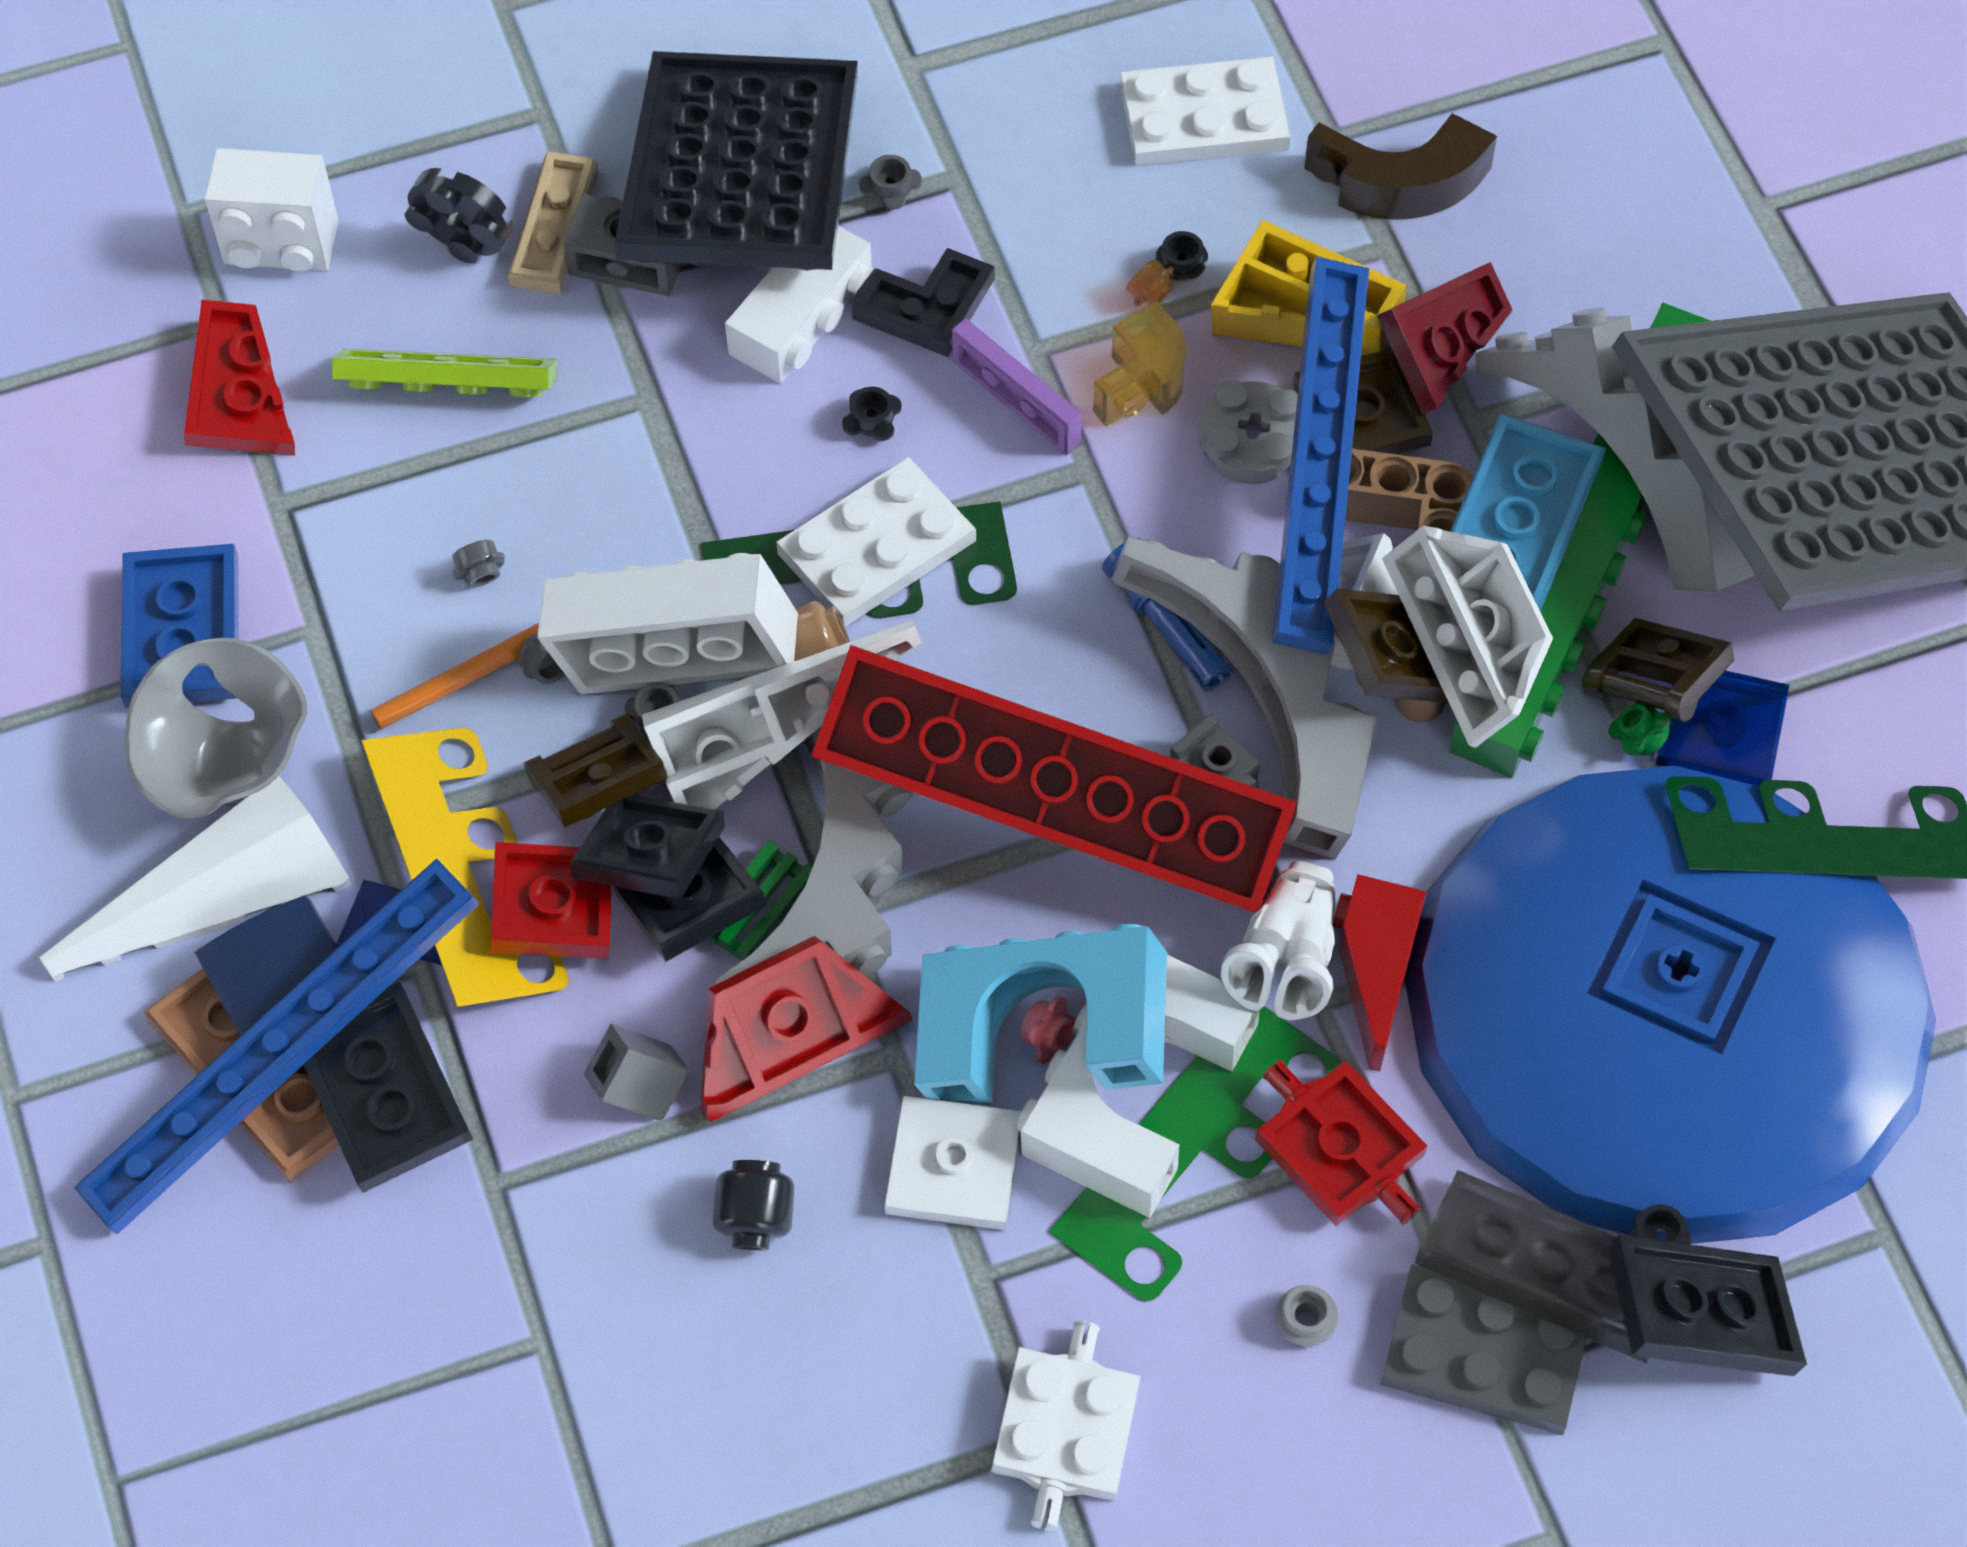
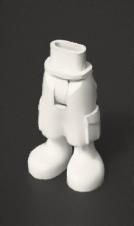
M1304 861L1292 862L1288 869L1282 871L1278 876L1264 905L1250 919V924L1244 935V943L1229 949L1225 955L1221 969L1224 987L1245 1008L1258 1011L1264 1007L1272 987L1275 967L1284 964L1286 969L1281 977L1274 1001V1009L1279 1018L1286 1020L1308 1018L1319 1013L1328 1003L1333 991V980L1326 967L1331 960L1333 946L1335 945L1332 923L1336 889L1333 883L1334 876L1329 869Z

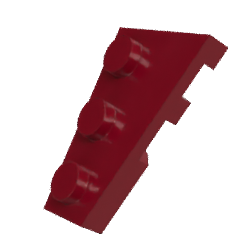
M1491 262L1377 315L1422 415L1440 406L1446 398L1444 395L1445 391L1453 382L1460 380L1467 371L1468 367L1466 364L1477 350L1487 345L1513 311Z

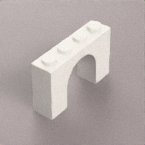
M1167 955L1164 1042L1176 1045L1232 1072L1258 1026L1260 1010L1254 1011L1242 1006L1228 993L1222 980ZM1086 1002L1079 1012L1073 1027V1034L1076 1035L1067 1052L1059 1049L1049 1064L1045 1075V1082L1049 1084L1039 1100L1033 1097L1030 1098L1020 1114L1016 1130L1021 1132L1022 1156L1151 1218L1178 1169L1179 1144L1118 1115L1101 1099L1094 1084L1095 1077L1085 1066Z

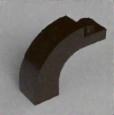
M1451 113L1438 132L1425 144L1407 151L1385 152L1369 148L1318 122L1308 135L1304 169L1313 173L1321 181L1333 183L1340 187L1338 206L1368 217L1389 220L1420 218L1454 206L1476 189L1492 168L1497 135Z

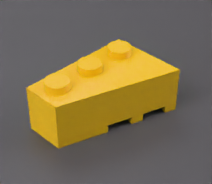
M1262 219L1211 304L1213 335L1303 347L1310 270L1316 257L1362 267L1366 266ZM1370 268L1361 355L1386 349L1389 342L1377 315L1406 302V284Z

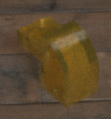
M1155 301L1113 326L1111 358L1119 367L1094 381L1093 412L1105 426L1121 417L1128 418L1137 414L1148 401L1154 405L1161 415H1164L1177 403L1184 386L1186 362L1185 337L1178 324Z

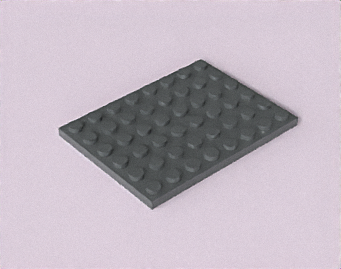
M1950 292L1624 331L1612 345L1613 350L1779 612L1967 579V316Z

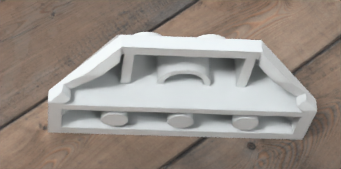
M1423 525L1386 554L1382 560L1468 745L1477 747L1519 716L1553 637L1507 544Z

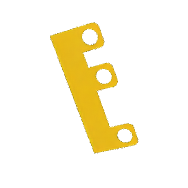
M454 728L361 740L411 880L437 858L479 903L477 907L435 944L457 1007L564 989L568 985L569 977L561 957L548 956L553 962L554 974L546 982L535 983L525 979L518 970L517 962L522 954L490 953L491 922L469 862L494 859L495 849H484L475 845L469 838L468 827L477 819H490L502 828L504 832L503 842H518L509 818L503 810L489 807L450 813L439 781L476 777L487 772L488 763L476 733L468 728ZM447 739L462 740L472 748L474 760L466 768H452L440 759L438 754L439 745Z

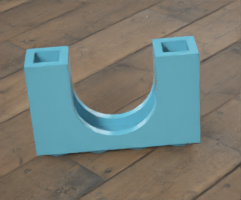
M1120 924L1113 927L1110 931L1087 934L1079 931H1064L1058 933L1055 938L1032 941L1022 938H1009L1001 941L999 945L977 948L966 945H954L947 947L944 952L922 954L914 1085L927 1099L971 1105L992 1103L995 1045L1004 1019L1024 998L1037 991L1052 987H1069L1085 993L1087 1000L1085 1066L1105 1090L1163 1083L1167 951L1148 926Z

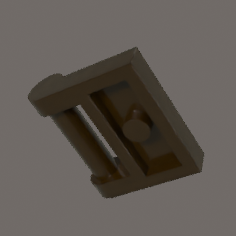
M1634 618L1587 667L1582 679V689L1586 695L1599 699H1605L1610 695L1665 711L1667 717L1686 722L1695 713L1699 698L1734 662L1732 642ZM1621 671H1624L1638 676L1669 683L1673 686L1671 688H1668L1653 683L1645 682L1642 680L1634 679L1631 677L1619 675V673Z
M627 713L610 720L611 727L544 759L537 755L523 762L525 771L537 793H541L564 828L580 820L587 819L595 813L625 798L641 793L648 787L668 778L662 759Z

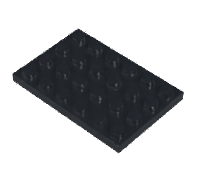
M653 51L615 238L616 260H634L642 263L675 262L693 265H737L749 268H798L805 271L815 269L832 270L858 81V61Z

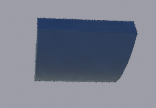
M305 895L273 907L244 921L216 937L194 953L241 1036L332 954L338 946L313 902Z

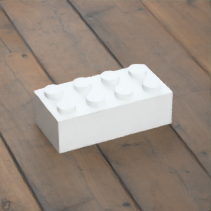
M736 553L728 558L703 561L685 559L669 565L651 567L627 566L617 571L592 574L575 572L566 577L545 579L537 638L580 695L640 689L652 683L677 685L751 677L794 662L798 612L761 554Z

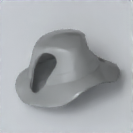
M214 638L182 646L157 661L143 677L132 696L125 731V753L130 774L137 787L151 802L166 813L178 818L197 819L211 814L222 805L236 806L249 795L266 788L284 770L292 753L297 735L307 715L306 697L295 676L282 661L256 644L236 638ZM196 666H208L213 671L217 682L254 711V719L245 722L227 721L208 715L193 707L183 694L182 684L185 677Z

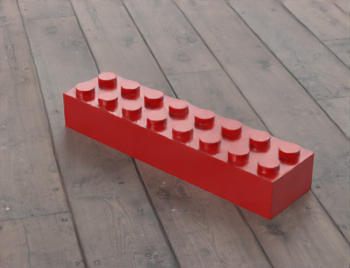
M853 645L849 647L811 757L1254 913L1260 910L1297 802Z

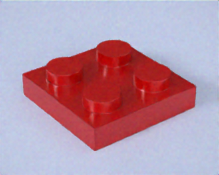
M495 842L490 953L608 959L611 926V886L572 879L570 862L580 847Z

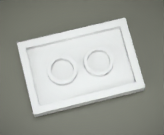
M1274 56L1121 72L1120 86L1135 166L1289 150L1290 133Z
M908 457L777 541V552L827 609L832 606L835 607L846 627L976 542V529Z

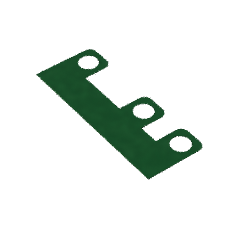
M1001 502L956 507L976 529V542L947 560H954L961 598L966 603L974 605L1013 598L1017 593V583ZM794 530L701 543L704 560L728 558L736 553L761 554L779 584L802 581L777 552V541ZM981 564L997 566L1004 574L1003 586L991 594H982L975 591L969 584V574L972 569ZM920 579L909 585L910 597L904 604L898 607H887L880 604L868 613L873 617L883 618L919 611L923 606Z
M1672 776L1665 782L1689 869L1967 879V803L1963 794L1952 787L1913 786L1909 789L1908 796L1920 828L1918 829L1827 825L1813 786L1803 781L1765 780L1759 786L1769 823L1733 822L1723 788L1718 781L1709 777ZM1687 785H1698L1706 788L1715 798L1716 804L1714 809L1706 813H1699L1688 809L1680 800V790ZM1784 788L1800 792L1809 802V811L1802 816L1785 814L1775 805L1773 800L1774 793ZM1931 794H1938L1949 798L1958 808V817L1950 822H1942L1932 818L1923 808V799Z

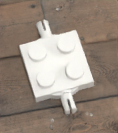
M1086 1321L1074 1322L1068 1355H1051L1019 1347L991 1468L992 1473L1021 1479L1034 1489L1039 1490L1031 1525L1041 1529L1046 1507L1049 1506L1045 1531H1056L1058 1529L1063 1496L1084 1494L1114 1501L1117 1494L1141 1376L1105 1368L1096 1361H1092L1100 1328L1091 1322L1084 1345H1082Z

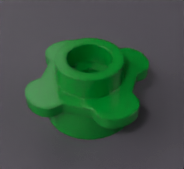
M1634 703L1624 709L1619 717L1612 721L1608 733L1612 739H1620L1623 742L1622 750L1627 755L1646 756L1657 751L1666 742L1671 719L1666 716L1665 712H1658L1654 707Z

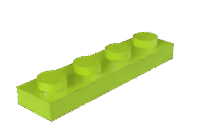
M343 348L332 357V379L348 380V386L354 389H377L381 387V382L402 383L403 390L410 392L435 390V384L456 385V392L460 394L488 393V387L509 388L511 396L538 397L542 395V390H549L557 380V359Z

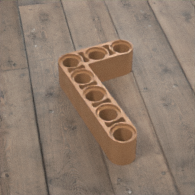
M1352 448L1345 520L1418 530L1424 525L1450 531L1473 476L1464 466L1454 462ZM1385 489H1394V490H1397V491H1399V492H1391V491H1387V490H1385ZM1440 496H1447V497H1450V498H1453V499L1447 500V499L1441 498ZM1395 699L1399 712L1407 719L1416 722H1428L1437 718L1443 712L1445 703Z

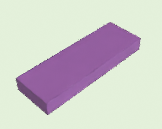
M965 318L952 329L953 363L1063 454H1070L1081 444L1082 413L968 319Z

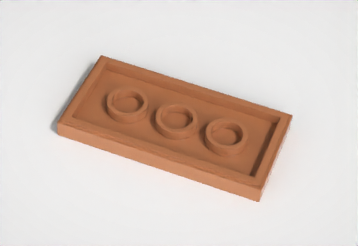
M203 968L144 1011L147 1021L196 1076L240 1037ZM304 1064L238 1124L289 1183L339 1146Z

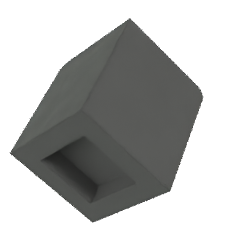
M610 1024L584 1076L601 1101L656 1120H662L665 1118L690 1070L671 1045Z

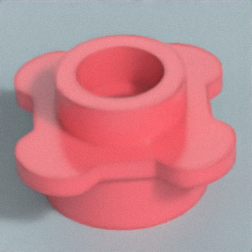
M1062 996L1054 997L1051 1002L1046 1000L1037 1001L1030 1007L1021 1025L1020 1035L1022 1041L1037 1050L1036 1060L1042 1064L1051 1061L1054 1053L1059 1049L1064 1050L1073 1036L1075 1018L1068 1014L1066 1010L1068 1001Z

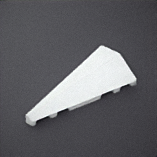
M913 620L642 714L643 725L650 743L664 763L668 776L666 784L675 803L714 810L727 799L731 801L742 792L743 786L768 765L776 764L822 726L850 645L896 661L911 648L916 649L922 644Z
M278 776L266 788L249 795L45 952L39 959L45 970L56 982L64 979L65 972L99 961L106 966L121 961V954L154 945L159 949L243 922L247 914L283 904L305 895L331 887L336 892L343 890L351 885V881L311 814L282 778Z

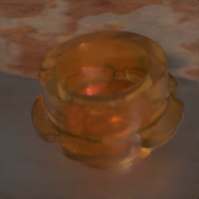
M1157 259L1146 264L1126 286V290L1135 298L1134 305L1141 307L1145 302L1151 308L1159 305L1175 287L1169 280L1174 273L1173 268L1168 267L1165 269Z

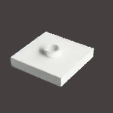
M903 1096L885 1201V1214L1005 1230L1020 1131L1016 1130V1126L1022 1111Z

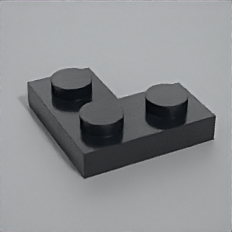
M946 248L924 286L875 268L852 305V319L949 357L953 350L952 329L965 318L969 321L971 320L995 280V266Z

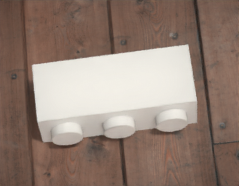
M838 226L832 270L815 269L805 271L798 268L772 267L725 322L728 355L781 384L794 368L800 369L806 363L815 342L824 332L829 333L837 326L846 305L855 295L859 296L874 271L871 264V243Z

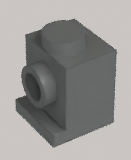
M1212 713L1171 747L1170 757L1256 788L1259 787L1260 762L1219 726L1220 720Z

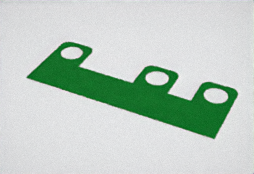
M1265 1006L1260 1009L1258 1026L1232 1072L1197 1056L1139 1124L1179 1144L1178 1169L1164 1195L1202 1150L1243 1178L1258 1176L1272 1159L1265 1150L1256 1160L1242 1162L1233 1158L1226 1147L1227 1137L1235 1128L1249 1126L1257 1130L1266 1123L1243 1107L1241 1103L1263 1078L1265 1071L1271 1065L1274 1066L1278 1060H1282L1288 1067L1290 1060L1294 1056L1301 1053H1311L1323 1061L1326 1075L1342 1064L1341 1060L1283 1018H1279L1277 1014ZM1087 1187L1048 1231L1143 1301L1156 1299L1182 1267L1180 1254L1140 1225L1146 1216ZM1149 1247L1160 1253L1164 1260L1165 1268L1162 1276L1157 1281L1141 1284L1128 1276L1125 1269V1261L1129 1253L1134 1249Z

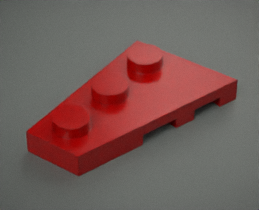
M201 299L184 430V445L295 456V442L284 413V403L280 389L275 381L271 357L256 305Z

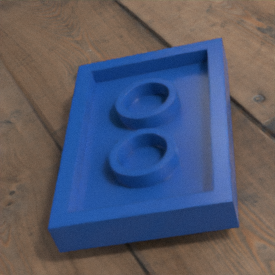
M234 543L123 553L121 699L125 708H129L133 694L149 669L172 651L187 644L206 639H239L238 553ZM208 666L194 667L185 677L182 684L183 694L190 702L237 698L217 682L213 671Z

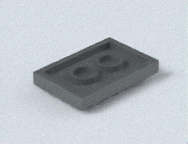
M1411 1264L1380 1385L1563 1435L1567 1426L1592 1313Z

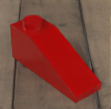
M1357 874L1352 895L1340 894L1332 926L1343 929L1339 953L1368 1067L1381 1071L1418 930L1426 891Z

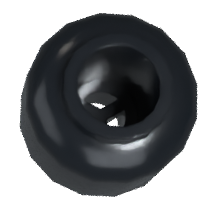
M763 1160L732 1161V1169L722 1172L717 1177L715 1182L713 1227L719 1233L733 1237L732 1248L754 1251L769 1250L770 1239L784 1237L791 1231L795 1186L791 1177L780 1173L781 1164Z

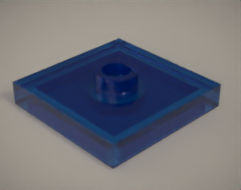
M1725 670L1699 698L1695 713L1691 719L1683 722L1670 718L1669 735L1666 742L1658 749L1655 765L1663 767L1678 766L1755 786H1760L1761 782L1765 780H1772L1790 685Z

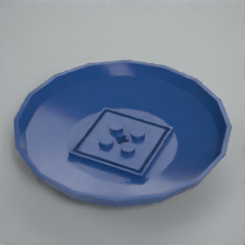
M1678 766L1578 775L1486 820L1427 890L1404 979L1421 1073L1479 1159L1563 1218L1625 1235H1630L1631 1229L1635 1228L1634 1219L1639 1212L1657 1204L1671 1206L1685 1217L1687 1230L1691 1233V1244L1773 1236L1864 1187L1920 1111L1936 1025V1016L1913 927L1876 876L1689 869L1665 787V782L1669 777L1712 778L1718 781L1723 788L1733 822L1769 823L1759 786ZM1687 785L1679 792L1681 802L1692 811L1706 813L1715 807L1716 801L1714 796L1704 787ZM1774 793L1773 800L1775 805L1785 814L1791 816L1806 814ZM1679 960L1689 964V975H1685L1681 981L1670 977L1672 973L1671 967L1677 965ZM1657 1231L1654 1234L1658 1240L1666 1238V1234L1663 1231Z

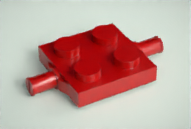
M1282 1060L1276 1061L1274 1066L1271 1065L1263 1074L1264 1080H1267L1286 1101L1278 1114L1257 1129L1254 1140L1335 1226H1338L1361 1206L1375 1202L1378 1199L1396 1216L1402 1225L1408 1223L1409 1219H1413L1417 1215L1421 1206L1397 1182L1402 1173L1425 1156L1428 1145L1346 1060L1324 1078L1310 1081L1307 1084H1303Z

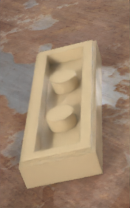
M546 151L508 273L510 287L562 294L568 274L563 242L582 194H592L599 171L597 159Z

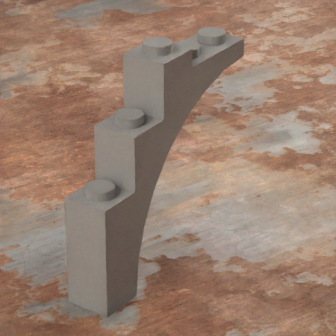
M1605 308L1581 310L1572 313L1573 322L1553 328L1551 332L1537 335L1535 340H1529L1527 332L1505 334L1495 338L1496 346L1475 353L1478 374L1508 377L1542 389L1572 408L1605 439L1630 472L1649 506L1665 547L1674 590L1719 591L1754 577L1751 566L1739 550L1732 536L1711 506L1708 498L1612 348L1621 332L1632 331L1629 315L1606 316Z
M1128 536L1115 564L1111 582L1153 599L1190 622L1225 654L1250 686L1270 724L1282 765L1284 796L1297 802L1283 843L1336 859L1352 835L1377 720L1376 716L1361 712L1351 704L1343 702L1332 703L1323 700L1336 642H1334L1327 655L1272 643L1280 564L1273 558L1241 552L1231 569L1220 565L1217 561L1208 557H1193L1168 549L1160 542L1154 540H1140Z
M821 727L804 740L811 754ZM814 758L825 794L826 809L820 849L807 883L783 922L749 957L714 981V985L814 935L863 975L869 976L879 970L885 964L887 958L892 955L891 931L867 895L877 896L886 892L903 875L902 847L879 816H890L897 813L906 806L910 798L914 797L915 794Z

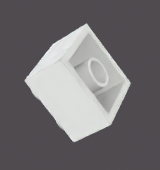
M216 148L205 202L223 263L226 265H236L241 268H284L295 272H305L308 270L328 271L339 220L323 155Z

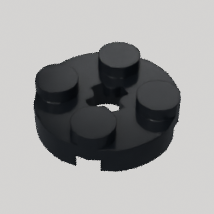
M442 168L424 170L408 193L409 207L404 214L407 222L415 229L428 232L435 239L447 245L449 252L455 258L466 263H474L479 255L490 256L499 252L513 229L512 220L506 224L502 216L507 208L503 201L490 188L469 175L456 172L453 179L438 176Z

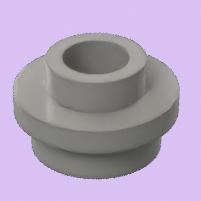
M1300 1285L1289 1289L1280 1298L1276 1308V1323L1279 1331L1288 1341L1299 1346L1310 1347L1325 1342L1335 1331L1338 1321V1310L1332 1297L1326 1291L1312 1285ZM1308 1310L1316 1315L1318 1321L1313 1325L1305 1326L1296 1320L1295 1315L1299 1311Z

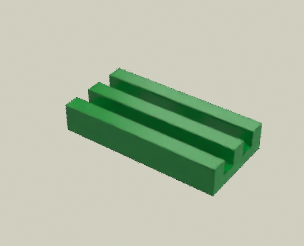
M770 840L746 867L747 872L758 884L771 866H775L759 886L764 893L766 901L787 875L793 877V881L742 943L735 939L761 909L708 938L742 961L749 957L784 920L803 891L812 867L807 863L804 867L797 862V857L787 852L784 855L779 852L778 845Z

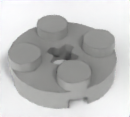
M1229 380L1221 383L1217 387L1215 395L1207 401L1200 416L1198 438L1199 446L1204 456L1207 453L1209 458L1216 463V470L1234 481L1259 484L1277 479V473L1286 470L1291 464L1298 394L1291 389L1280 388L1265 382ZM1248 425H1257L1265 429L1266 432L1259 433L1257 439L1247 438L1246 430L1241 428Z

